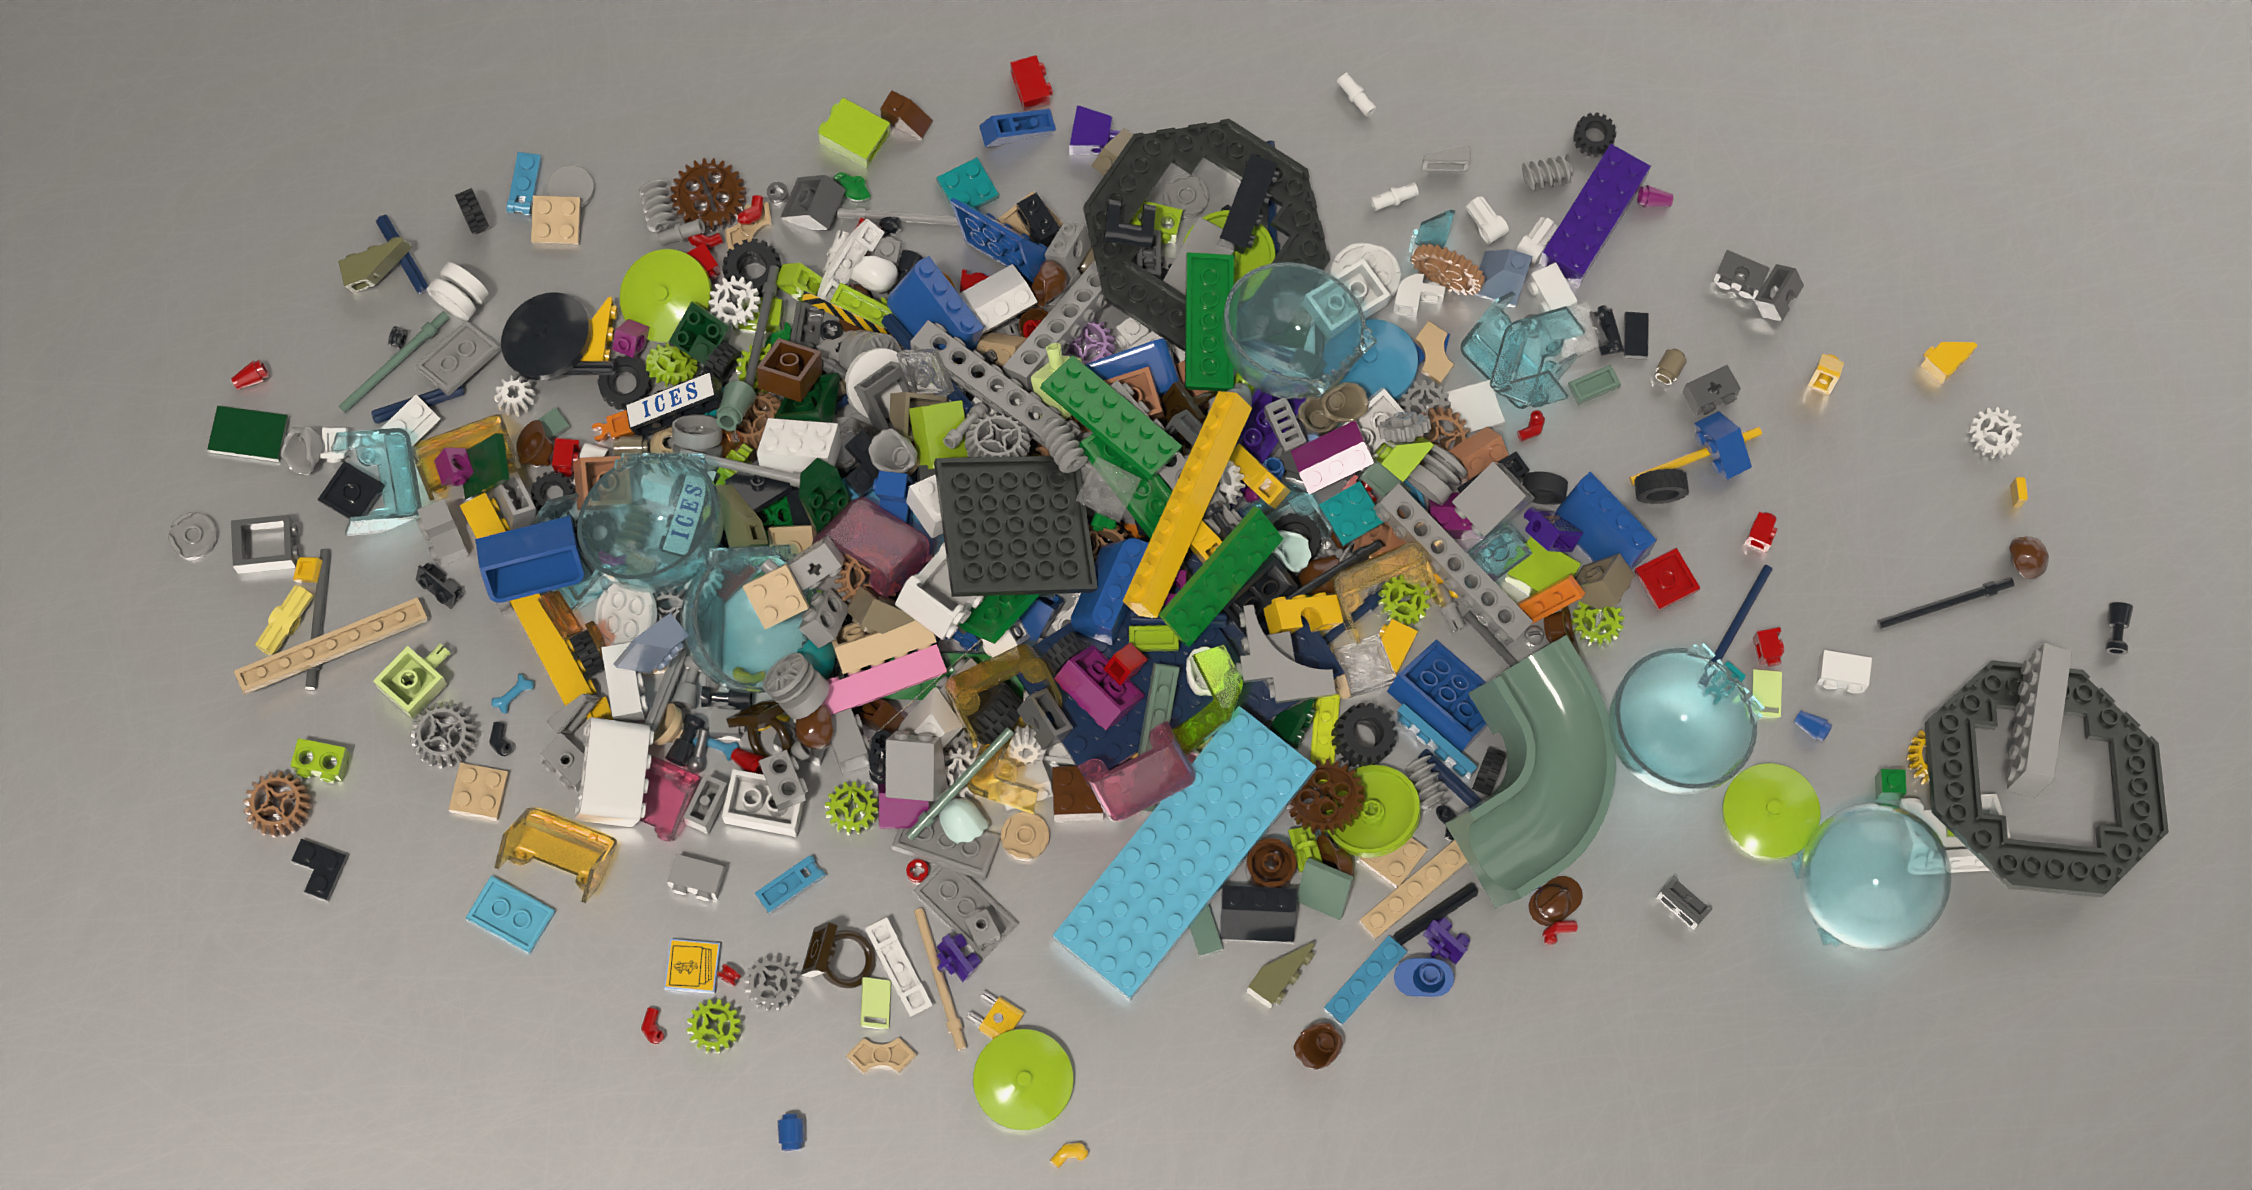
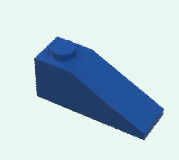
M1050 109L995 115L979 125L985 147L1006 145L1056 131Z

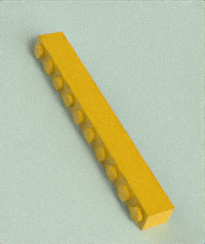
M1218 391L1122 602L1138 616L1158 617L1252 410V407L1238 393Z
M486 493L459 505L476 539L510 531L505 518L499 519L496 513L500 509L495 499L489 500ZM538 593L510 600L564 705L567 706L582 694L593 695L597 691L591 680L585 681L582 675L586 671L580 659L575 661L571 654L575 650L570 640H564L560 634L564 631L558 618L553 620L550 612L553 611V608L548 599L542 600Z

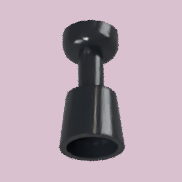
M911 250L902 251L898 265L900 277L897 285L918 261L924 259L920 254ZM897 285L892 286V288L888 290L887 294L889 295Z
M1216 501L1207 507L1203 517L1206 520H1214L1221 530L1218 535L1223 542L1236 525L1234 523L1229 525L1220 514L1223 509L1219 501Z
M2123 602L2109 604V625L2114 628L2113 640L2108 641L2106 644V652L2110 654L2124 655L2128 653V645L2123 641V632L2130 624L2133 611L2131 604Z
M702 686L701 707L709 708L713 702L728 703V706L744 710L752 706V687L730 688L729 693H714L711 687Z
M685 714L683 719L684 725L687 726L681 739L674 741L665 756L667 761L684 768L688 767L693 751V745L690 743L695 731L704 728L706 724L703 719L692 714Z

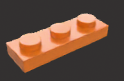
M1571 574L1518 602L1517 605L1535 623L1581 599L1585 592Z

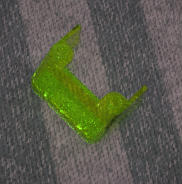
M1224 645L1192 655L1214 700L1193 718L1168 733L1167 739L1178 756L1192 753L1231 720L1242 691L1243 680Z

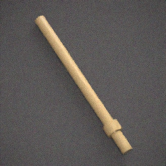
M919 908L914 910V914L948 1020L946 1026L948 1032L952 1033L956 1050L961 1051L966 1049L961 1032L963 1029L962 1023L959 1018L957 1019L944 974L937 970L940 961L937 957V951L924 909Z

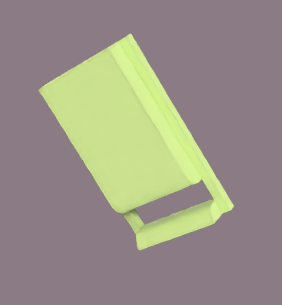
M1753 669V717L1776 719L1781 717L1782 672ZM1755 707L1778 708V713L1754 710Z
M862 978L860 1027L889 1029L891 981ZM864 1017L886 1019V1025L864 1022Z

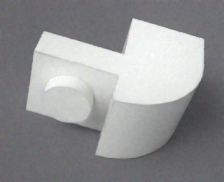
M1424 274L1410 275L1398 287L1393 313L1416 317L1419 301L1442 304L1446 287L1436 282L1423 283Z

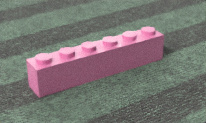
M937 644L903 657H894L895 660L887 663L884 661L880 665H871L872 668L866 671L861 669L853 674L848 673L849 677L839 680V677L827 680L830 689L821 705H826L831 715L932 680L941 674H947Z

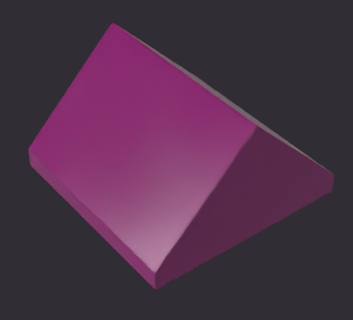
M886 783L878 784L879 829H911L918 821V817L922 812L929 810V801L886 797Z

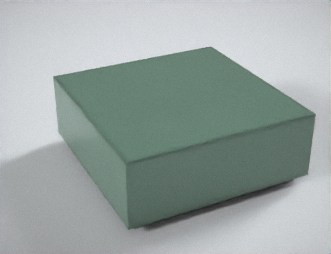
M556 407L538 419L543 424L545 433L551 441L570 428Z

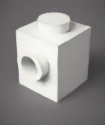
M1129 317L1116 327L1115 340L1122 349L1127 350L1149 334V330Z

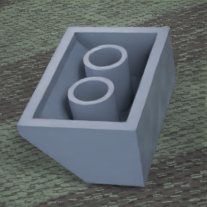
M669 613L633 639L614 662V666L616 668L649 674L655 669L661 671L685 647L683 642L689 635L675 617Z

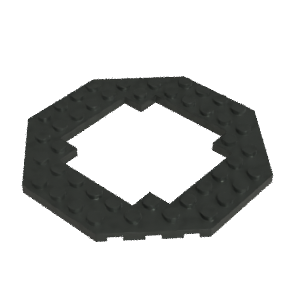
M1231 119L1220 120V122L1209 124L1207 122L1192 124L1175 129V127L1161 129L1147 134H1143V132L1133 134L1083 206L1104 301L1182 351H1185V295L1132 262L1141 247L1104 242L1109 199L1121 200L1119 222L1129 224L1171 163L1192 175L1201 160L1205 158L1240 181L1251 154L1278 163L1275 171L1279 172L1275 185L1270 184L1267 192L1271 193L1269 200L1281 208L1270 226L1289 238L1244 305L1241 306L1234 301V343L1281 335L1304 301L1305 294L1312 289L1331 260L1326 249L1325 236L1321 220L1319 221L1317 204L1309 181L1308 168Z
M1992 660L1925 722L1932 814L2008 889L2103 897L2169 832L2159 742L2152 736L2149 738L2139 728L2141 725L2129 713H2123L2114 704L2115 700L2102 687L2099 689L2089 680L2090 676L2084 670L2070 669L2063 715L2084 718L2086 740L2109 742L2118 827L2099 825L2095 829L2097 848L2008 839L2006 816L1982 814L1975 728L1995 730L1998 727L1996 709H2016L2017 704L2020 702L2018 688L2023 681V674H2021L2023 663Z

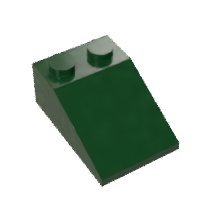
M839 373L820 375L802 402L784 397L774 419L833 423L840 378Z

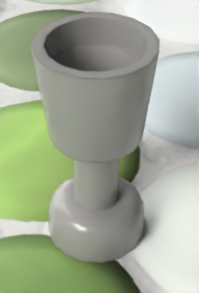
M692 656L685 657L684 666L688 669L685 682L679 683L671 703L682 709H695L698 687L694 683L697 673L705 670L707 663L704 660Z

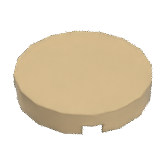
M1022 811L1006 819L1001 828L1000 838L1002 846L1009 856L1017 860L1028 861L1044 853L1049 843V830L1045 821L1039 815L1033 812Z

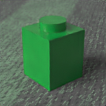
M1881 769L1876 774V800H1900L1907 793L1906 769Z

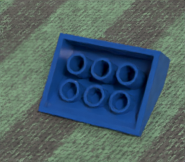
M952 198L950 203L965 243L1006 267L1013 264L1021 276L1034 282L1033 278L1039 272L1041 263L1046 260L1044 254L1048 248L1043 244H1036L1026 234H1019L1014 231L1009 224L1000 223L993 215L985 214L964 202Z
M1437 639L1397 675L1387 690L1400 704L1403 705L1404 703L1461 753L1487 727L1482 715L1468 694L1486 681Z

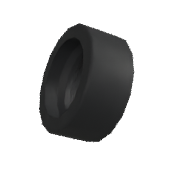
M1530 472L1524 475L1522 485L1535 497L1531 502L1543 505H1557L1566 499L1568 481L1564 477L1549 472Z

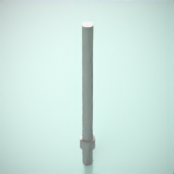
M856 207V209L838 208L837 217L855 218L856 221H859L860 218L881 220L885 217L895 216L900 219V222L959 226L956 216L866 210L865 207Z
M681 449L679 452V458L784 481L790 483L791 486L800 487L799 472H783Z

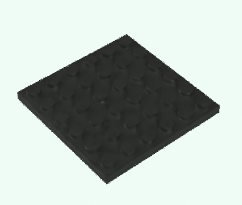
M1052 456L935 459L934 468L952 597L1093 593L1098 589L1080 469L1071 473H1063Z

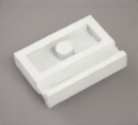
M415 395L382 429L407 453L441 419Z

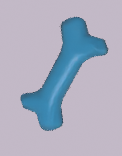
M519 673L516 685L502 697L492 698L491 705L494 708H499L501 713L507 714L509 703L521 692L534 689V681L527 680L524 674Z
M708 735L706 746L723 752L727 761H731L730 757L734 749L740 748L738 742L724 743ZM698 737L693 739V744L695 747Z

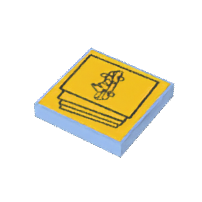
M670 939L664 988L667 990L715 994L720 943Z

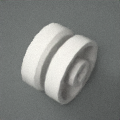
M447 262L439 272L441 279L435 278L428 286L427 292L445 310L462 320L468 321L476 311L474 304H481L489 293L484 285L468 271L454 263Z

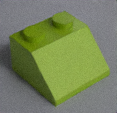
M1416 437L1415 441L1409 443H1394L1390 440L1387 444L1383 442L1375 452L1377 455L1374 459L1404 482L1434 444L1424 437Z

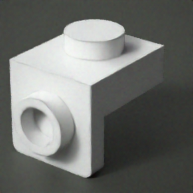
M323 427V452L320 453V458H327V462L330 463L342 462V458L349 456L348 427Z

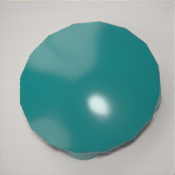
M808 639L803 648L797 650V653H800L813 666V669L818 671L825 679L830 676L835 665V652L831 642L818 648Z

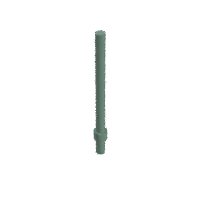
M441 312L432 322H427L422 326V331L338 407L346 413L428 337L431 339L437 333V329L450 318L447 313Z
M1007 727L927 812H922L918 817V821L906 835L913 841L925 827L929 828L939 812L1015 733Z

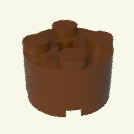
M1267 838L1260 840L1248 854L1245 866L1246 876L1253 887L1286 888L1294 876L1296 857L1293 850L1279 839ZM1272 862V865L1275 866L1274 869H1269L1267 863Z

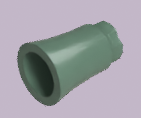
M731 381L725 385L716 417V424L719 428L733 431L742 422L746 412L756 400V394L750 385L742 381Z

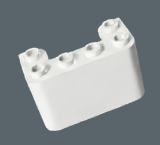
M943 543L939 552L918 575H912L906 581L895 605L943 640L946 637L950 639L958 629L957 625L959 623L963 624L971 614L969 610L972 607L976 609L984 597H952L945 543Z
M590 717L584 723L583 736H588V738L584 740L585 752L581 786L577 797L579 799L578 807L574 809L573 820L633 827L645 815L646 803H642L643 793H647L648 779L645 778L646 769L650 768L651 764L648 746L653 743L654 731L650 730V725Z

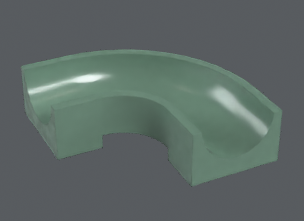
M1567 635L1540 648L1468 693L1492 734L1500 732L1507 751V769L1502 783L1492 795L1452 818L1445 825L1495 908L1525 897L1572 865L1595 838L1610 805L1616 764L1615 745L1609 715L1594 680Z

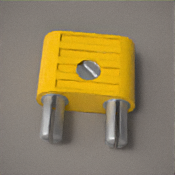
M983 991L980 998L993 1007L985 1019L971 1011L966 1016V1019L979 1026V1031L994 1039L1005 1032L1015 1030L1025 1012L1003 998L999 997L997 999L988 992Z

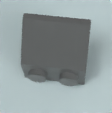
M827 175L798 177L780 218L813 231L828 230L834 221L833 217L837 208L842 203V197L846 189Z

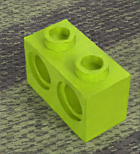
M1145 201L1143 205L1156 206L1154 230L1161 231V243L1176 244L1183 210ZM1143 205L1132 219L1131 224L1141 225L1139 220L1142 216ZM1171 224L1173 227L1170 229H1165L1162 227V225Z
M789 263L782 265L776 285L797 301L804 302L802 301L804 290L817 296L823 278L802 263Z
M298 738L290 766L299 777L311 778V776L320 777L321 781L327 783H334L335 780L343 782L350 753L346 747ZM306 756H313V760L309 764H302ZM329 761H337V764L334 768L326 769V765Z

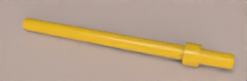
M1759 426L1742 433L1745 444L1746 441L1762 435ZM1705 447L1630 476L1629 481L1634 486V479L1642 473L1658 469H1677L1708 457L1711 454Z

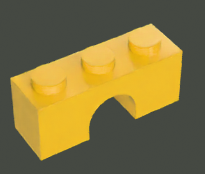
M1325 592L1315 594L1309 598H1306V595H1298L1290 600H1286V597H1278L1271 600L1272 604L1263 608L1270 635L1289 631L1292 634L1303 627L1301 615L1307 619L1311 632L1331 630L1343 623L1337 595L1327 596Z

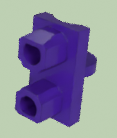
M1445 917L1437 922L1433 920L1422 935L1428 940L1427 944L1434 949L1430 956L1435 958L1439 954L1445 960L1449 958L1456 965L1468 950L1467 946L1470 943V939L1461 933L1456 938L1449 933L1453 926Z
M948 934L942 938V942L937 946V949L940 951L937 957L941 961L937 966V970L939 972L947 970L951 976L956 973L962 983L969 979L973 971L981 963V960L975 953L964 956L961 950L966 947L967 943L961 934L952 937Z

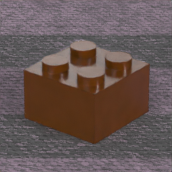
M778 338L757 367L758 389L802 402L822 374L821 351Z
M1077 766L1052 767L1054 822L1103 820L1102 776L1088 784Z

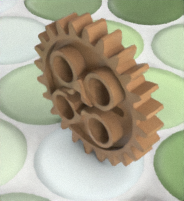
M1422 244L1421 247H1417L1411 258V263L1414 264L1413 268L1419 270L1418 274H1424V279L1445 286L1449 292L1453 290L1458 295L1461 292L1466 296L1468 293L1471 295L1478 294L1485 282V276L1482 275L1483 271L1478 270L1479 266L1472 265V260H1467L1464 255H1457L1455 250L1449 251L1447 247L1442 249L1437 244L1435 247L1431 244H1428V246Z

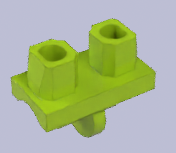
M1302 827L1288 830L1299 873H1303L1308 858L1322 863L1315 834H1312L1311 827L1303 831Z

